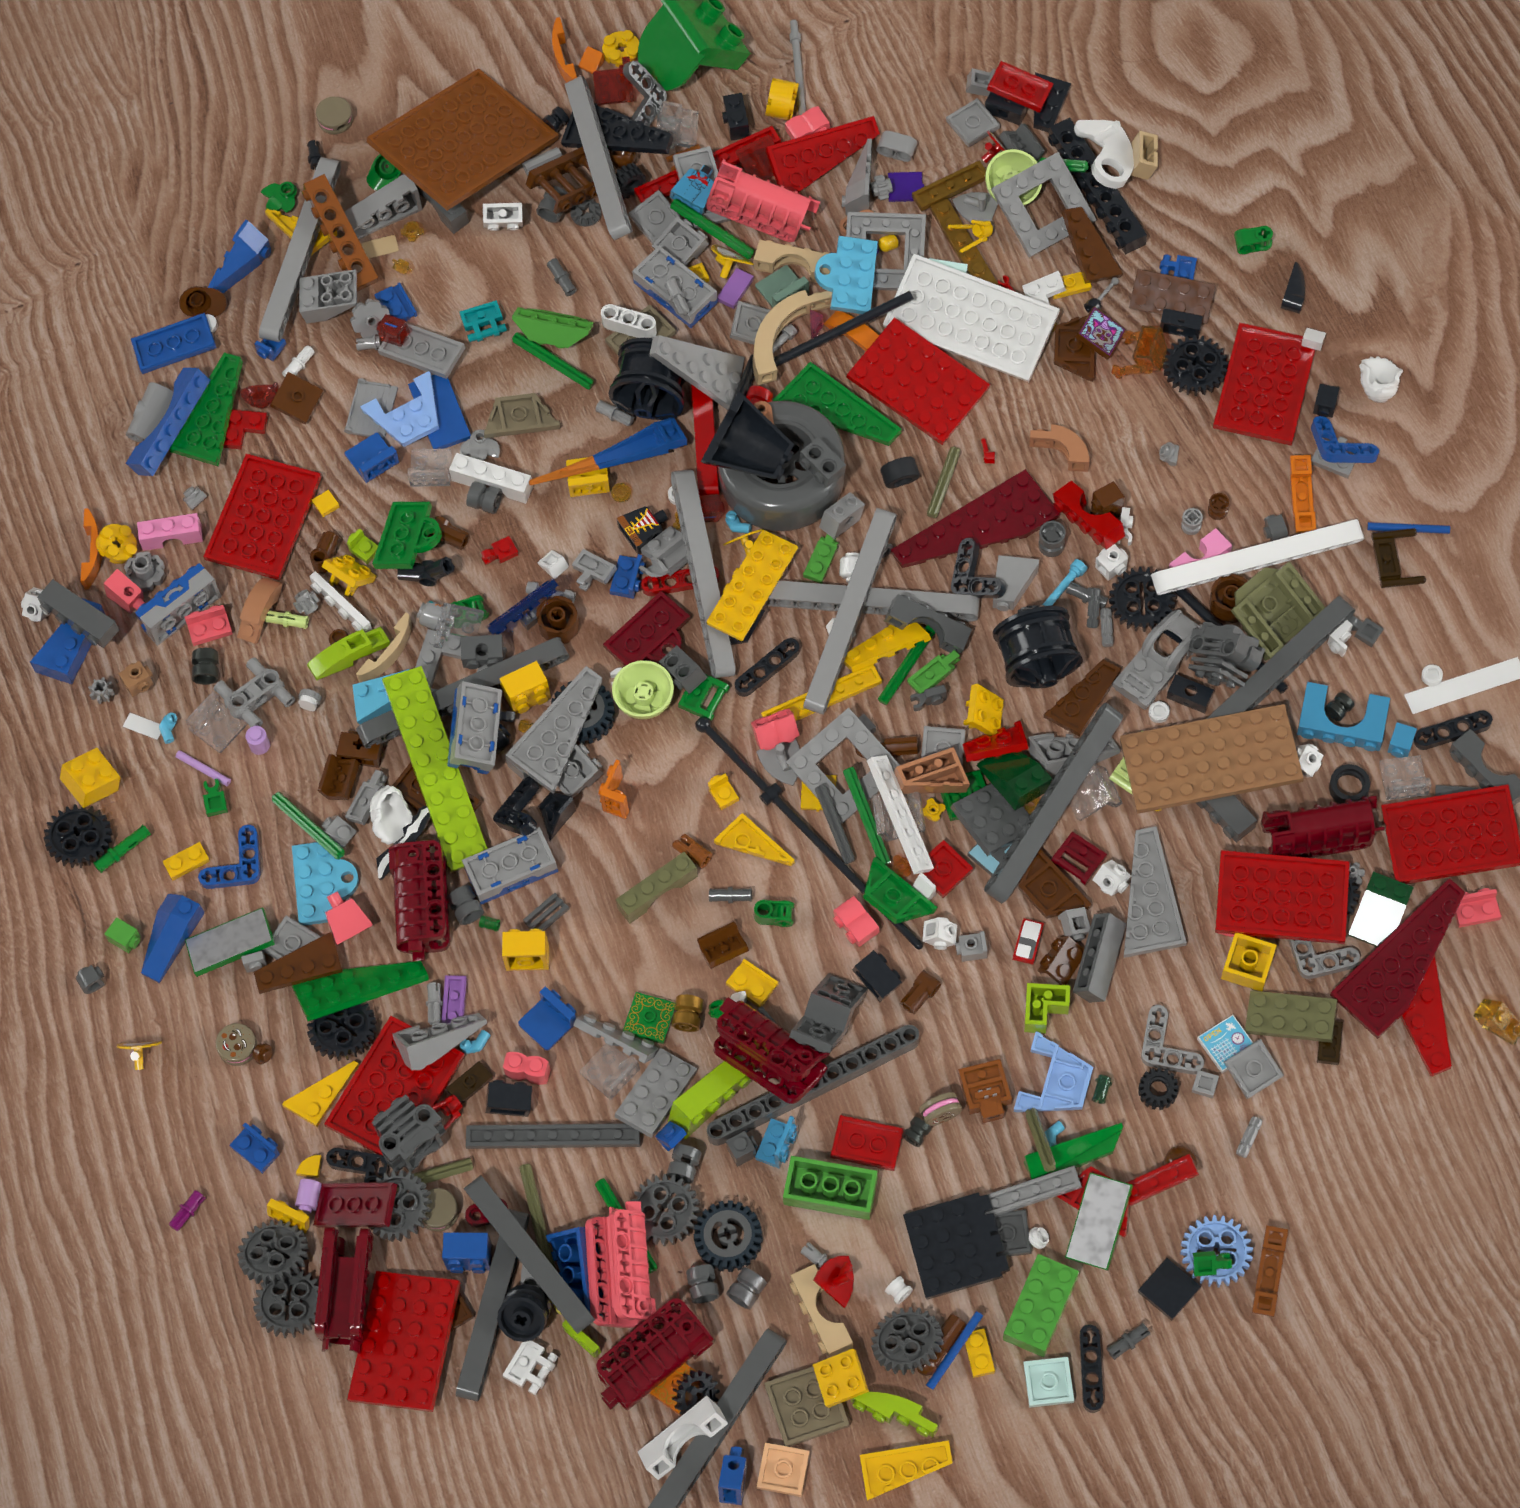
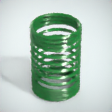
M482 915L479 927L497 932L500 927V920Z

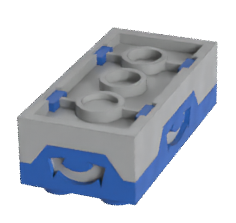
M658 246L632 271L634 284L689 328H692L718 303L717 291L661 246ZM669 279H676L680 291L685 294L684 299L690 310L685 316L679 315L674 303L670 302V295L664 286V283Z
M198 563L196 566L190 567L183 576L173 580L166 589L156 593L149 602L142 604L135 614L143 623L141 625L143 631L158 646L186 625L185 616L192 612L204 611L221 598V594L215 579Z
M464 681L456 688L448 767L458 768L460 765L477 770V773L487 775L495 766L502 696L501 689Z
M540 827L527 836L519 835L462 860L464 869L481 905L558 872L556 861Z

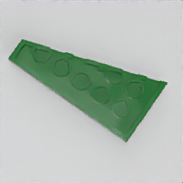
M223 353L209 377V384L169 449L171 453L219 467L243 364L241 357Z
M809 362L772 400L805 404L822 413L835 428L887 446L902 433V429L812 362Z
M415 961L342 969L341 973L292 985L291 987L307 1021H311L428 981L429 977L422 962Z

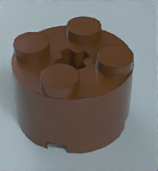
M1229 574V576L1219 577L1213 583L1209 606L1210 611L1217 618L1231 623L1238 622L1231 609L1235 606V592L1247 580L1240 575Z
M553 596L552 599L544 600L539 605L536 616L541 636L546 640L559 637L563 644L569 643L579 630V618L574 603L566 597Z

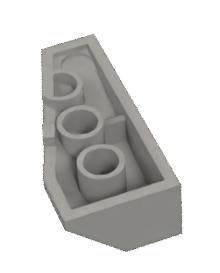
M867 139L846 187V196L842 195V207H845L846 215L847 212H859L869 209L872 139Z
M1051 733L1028 737L1030 757L1044 768L1051 776V781H1053L1079 738H1073L1071 734H1066V737H1054V734ZM1112 737L1094 764L1120 753V749Z
M480 1013L453 1018L451 1023H439L437 1021L432 1023V1027L420 1029L418 1025L393 1033L392 1035L404 1063L411 1070H422L426 1065L432 1064L486 1025L487 1020Z

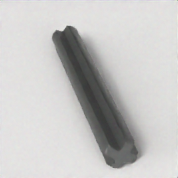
M825 785L817 786L815 792L845 864L855 861V857Z

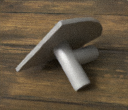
M984 192L967 193L952 199L956 210L970 223L971 220L991 222L998 206V202L989 193Z
M796 738L790 743L781 742L771 750L763 749L756 751L764 769L772 777L782 783L794 785L798 776L790 769L786 761L800 750Z

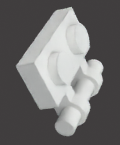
M533 1341L522 1342L502 1376L523 1388L526 1381H529L532 1385L528 1392L536 1395L539 1388H543L544 1380L548 1373L552 1372L556 1365L554 1363L558 1356L551 1352L548 1358L545 1359L542 1357L545 1351L544 1347ZM538 1363L542 1368L538 1375L535 1376L531 1373Z

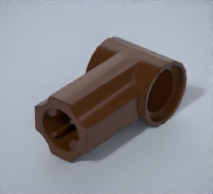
M436 516L434 520L438 522L442 531L439 543L445 542L460 550L465 548L470 537L469 533L452 526L445 518ZM431 533V534H429L427 537H431V536H433L435 533Z
M323 532L316 549L310 553L313 570L319 574L327 572V570L322 568L324 560L332 558L340 542V537L334 532Z
M923 970L915 979L913 987L900 1001V1004L909 1013L915 1015L925 1001L937 993L942 983Z

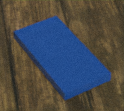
M205 313L131 338L142 374L217 348Z
M432 375L439 429L429 434L428 438L433 451L436 452L470 439L471 435L449 379ZM415 382L409 383L408 386L413 399L421 396Z

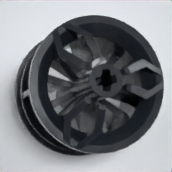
M633 338L623 342L618 351L620 371L615 376L608 393L612 403L624 412L645 419L665 420L680 415L684 407L682 385L686 380L650 355L653 338Z
M1025 606L1019 609L1017 614L1006 618L994 628L992 632L993 638L1002 652L1005 662V678L1010 686L1049 688L1058 683L1057 680L1064 678L1080 667L1083 658L1072 639L1069 623L1070 616L1067 609L1060 606Z

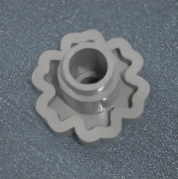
M367 299L365 304L359 302L352 309L354 316L350 319L353 330L356 333H360L362 338L373 337L376 334L382 336L389 329V325L385 324V322L387 323L391 319L389 310L385 305H381L379 300Z
M148 551L137 553L135 558H129L124 566L125 576L143 592L152 591L154 585H161L166 576L163 571L165 568L163 561L158 555L151 556Z

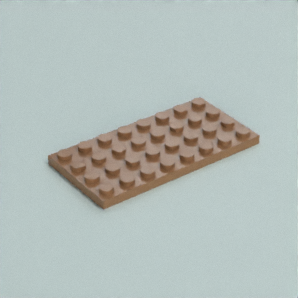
M1285 704L1120 736L1137 814L1304 781Z

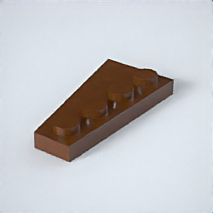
M1076 207L1063 210L1062 216L1085 284L1109 280L1113 277L1120 278L1123 275L1122 271L1084 209Z
M1102 659L1085 675L1082 681L1074 685L1068 694L1059 699L1053 708L1045 712L1043 718L1080 737L1112 687L1113 682L1120 674L1121 668Z
M332 932L254 971L259 994L341 973L342 968Z

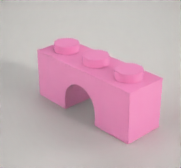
M197 513L137 522L138 538L143 551L163 548V542L168 539H179L183 545L203 542L202 525Z
M1215 528L1200 540L1199 550L1205 555L1203 558L1193 559L1184 552L1169 564V568L1231 552L1232 544Z

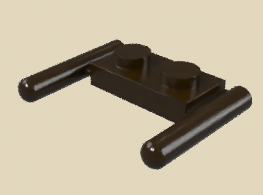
M1415 528L1371 533L1381 588L1417 585L1426 582L1425 576L1401 578L1394 538L1416 536L1417 530Z

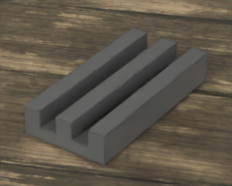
M554 893L525 917L523 921L530 929L545 931L569 910V906ZM559 906L562 907L547 921H545L540 927L536 928V926L541 921L546 919L555 909H557Z

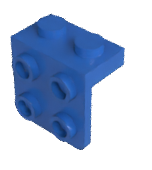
M545 986L539 992L541 1000L519 1020L518 1024L544 1050H550L574 1027L576 1010L569 1003L565 1005L555 990L552 989L550 991Z

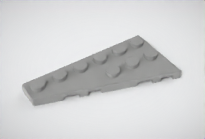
M586 666L505 755L507 760L553 794L601 686L602 677Z

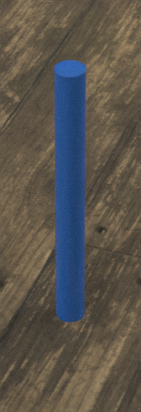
M1367 523V530L1393 531L1415 528L1418 533L1450 534V526Z
M977 1311L974 1313L938 1366L936 1372L927 1382V1387L934 1390L983 1318L982 1314Z

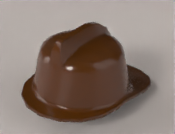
M193 286L184 291L180 296L179 307L187 316L194 317L205 313L216 317L225 310L226 298L218 289Z

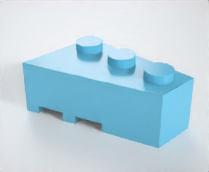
M397 673L352 685L357 723L362 724L392 710L382 678Z

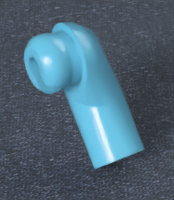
M729 511L726 513L725 521L732 532H751L752 525L750 523H741L736 512Z
M173 712L165 715L159 725V730L165 744L172 743L175 740L171 731L177 722V715Z
M481 1030L476 1040L470 1041L465 1039L460 1043V1048L466 1054L480 1052L491 1035L487 1031Z
M1057 1121L1045 1131L1050 1147L1057 1145L1056 1136L1065 1130L1060 1121Z

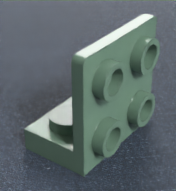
M788 265L783 266L755 284L756 289L772 308L797 292L806 290L807 295L809 294V281L805 276L798 279Z

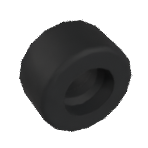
M902 457L892 460L880 469L887 488H897L910 484L920 476L913 457Z

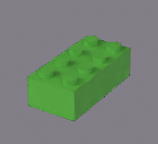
M791 1156L783 1194V1204L870 1220L878 1171Z
M1038 1254L1003 1333V1340L1044 1358L1077 1282L1079 1271Z

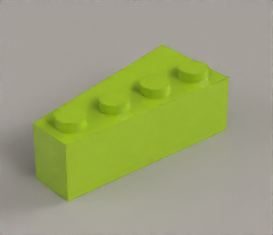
M739 1056L734 1057L739 1061H743ZM723 1061L673 1101L668 1122L671 1121L682 1127L687 1133L684 1137L686 1140L722 1105L731 1100L736 1092L741 1088L747 1087L751 1079Z

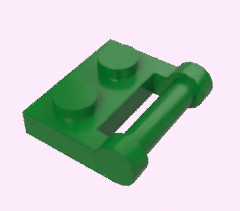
M705 674L707 678L690 694L685 690L678 703V708L699 717H706L712 721L714 718L713 713L724 693L728 692L730 686ZM712 687L717 688L707 709H702L701 707Z

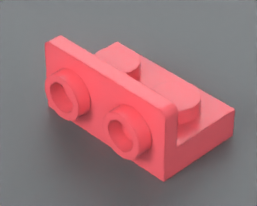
M215 605L208 610L192 612L184 617L193 646L233 635L224 605Z
M1484 888L1477 891V893L1469 894V892H1465L1455 913L1458 927L1500 920L1501 913L1496 900L1497 890Z

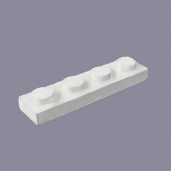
M316 571L309 576L312 583L310 585L317 594L321 593L329 606H335L343 619L346 620L348 618L356 631L363 629L366 633L372 630L370 622Z

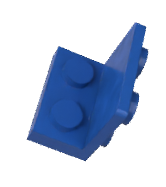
M377 432L345 451V456L365 483L399 463L397 451L393 446L388 447Z

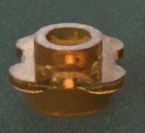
M895 855L893 857L894 864L890 869L900 877L910 876L911 866L908 859Z

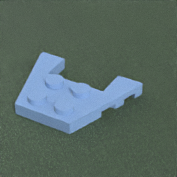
M429 371L413 379L421 396L386 414L376 398L360 406L364 414L372 418L377 425L386 430L403 447L439 429L432 376Z
M1035 1032L1030 1052L1051 1057V1063L1041 1097L1019 1091L1013 1112H1025L1027 1109L1035 1108L1037 1112L1082 1110L1093 1067L1074 1054L1066 1052L1055 1042L1049 1041L1041 1033Z

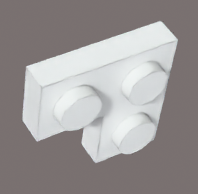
M1059 271L1022 286L1025 296L1049 305V297L1066 291Z

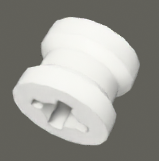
M901 1276L893 1280L885 1289L888 1295L894 1297L896 1304L903 1302L913 1291L911 1286H907L904 1283V1279Z

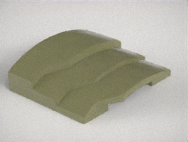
M1287 562L1280 569L1263 568L1235 592V606L1231 609V612L1242 624V628L1248 636L1260 640L1258 647L1265 649L1263 658L1267 661L1326 607L1293 565Z

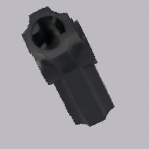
M448 557L437 561L425 560L422 563H414L413 569H397L398 580L416 581L424 586H435L437 579L453 573L455 566L452 563V559Z

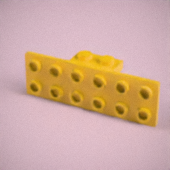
M762 530L740 567L735 569L731 582L727 583L724 587L722 597L707 619V625L743 641L797 552L798 546Z

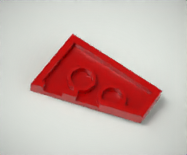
M1020 720L1014 723V727L1007 730L1002 727L997 730V734L992 736L983 735L962 744L967 762L979 761L988 757H999L1012 752L1018 753L1028 749Z

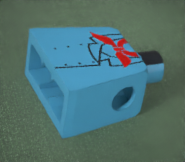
M703 165L699 172L692 168L689 169L672 188L670 198L680 200L703 215L714 183L709 178L713 170L707 165Z

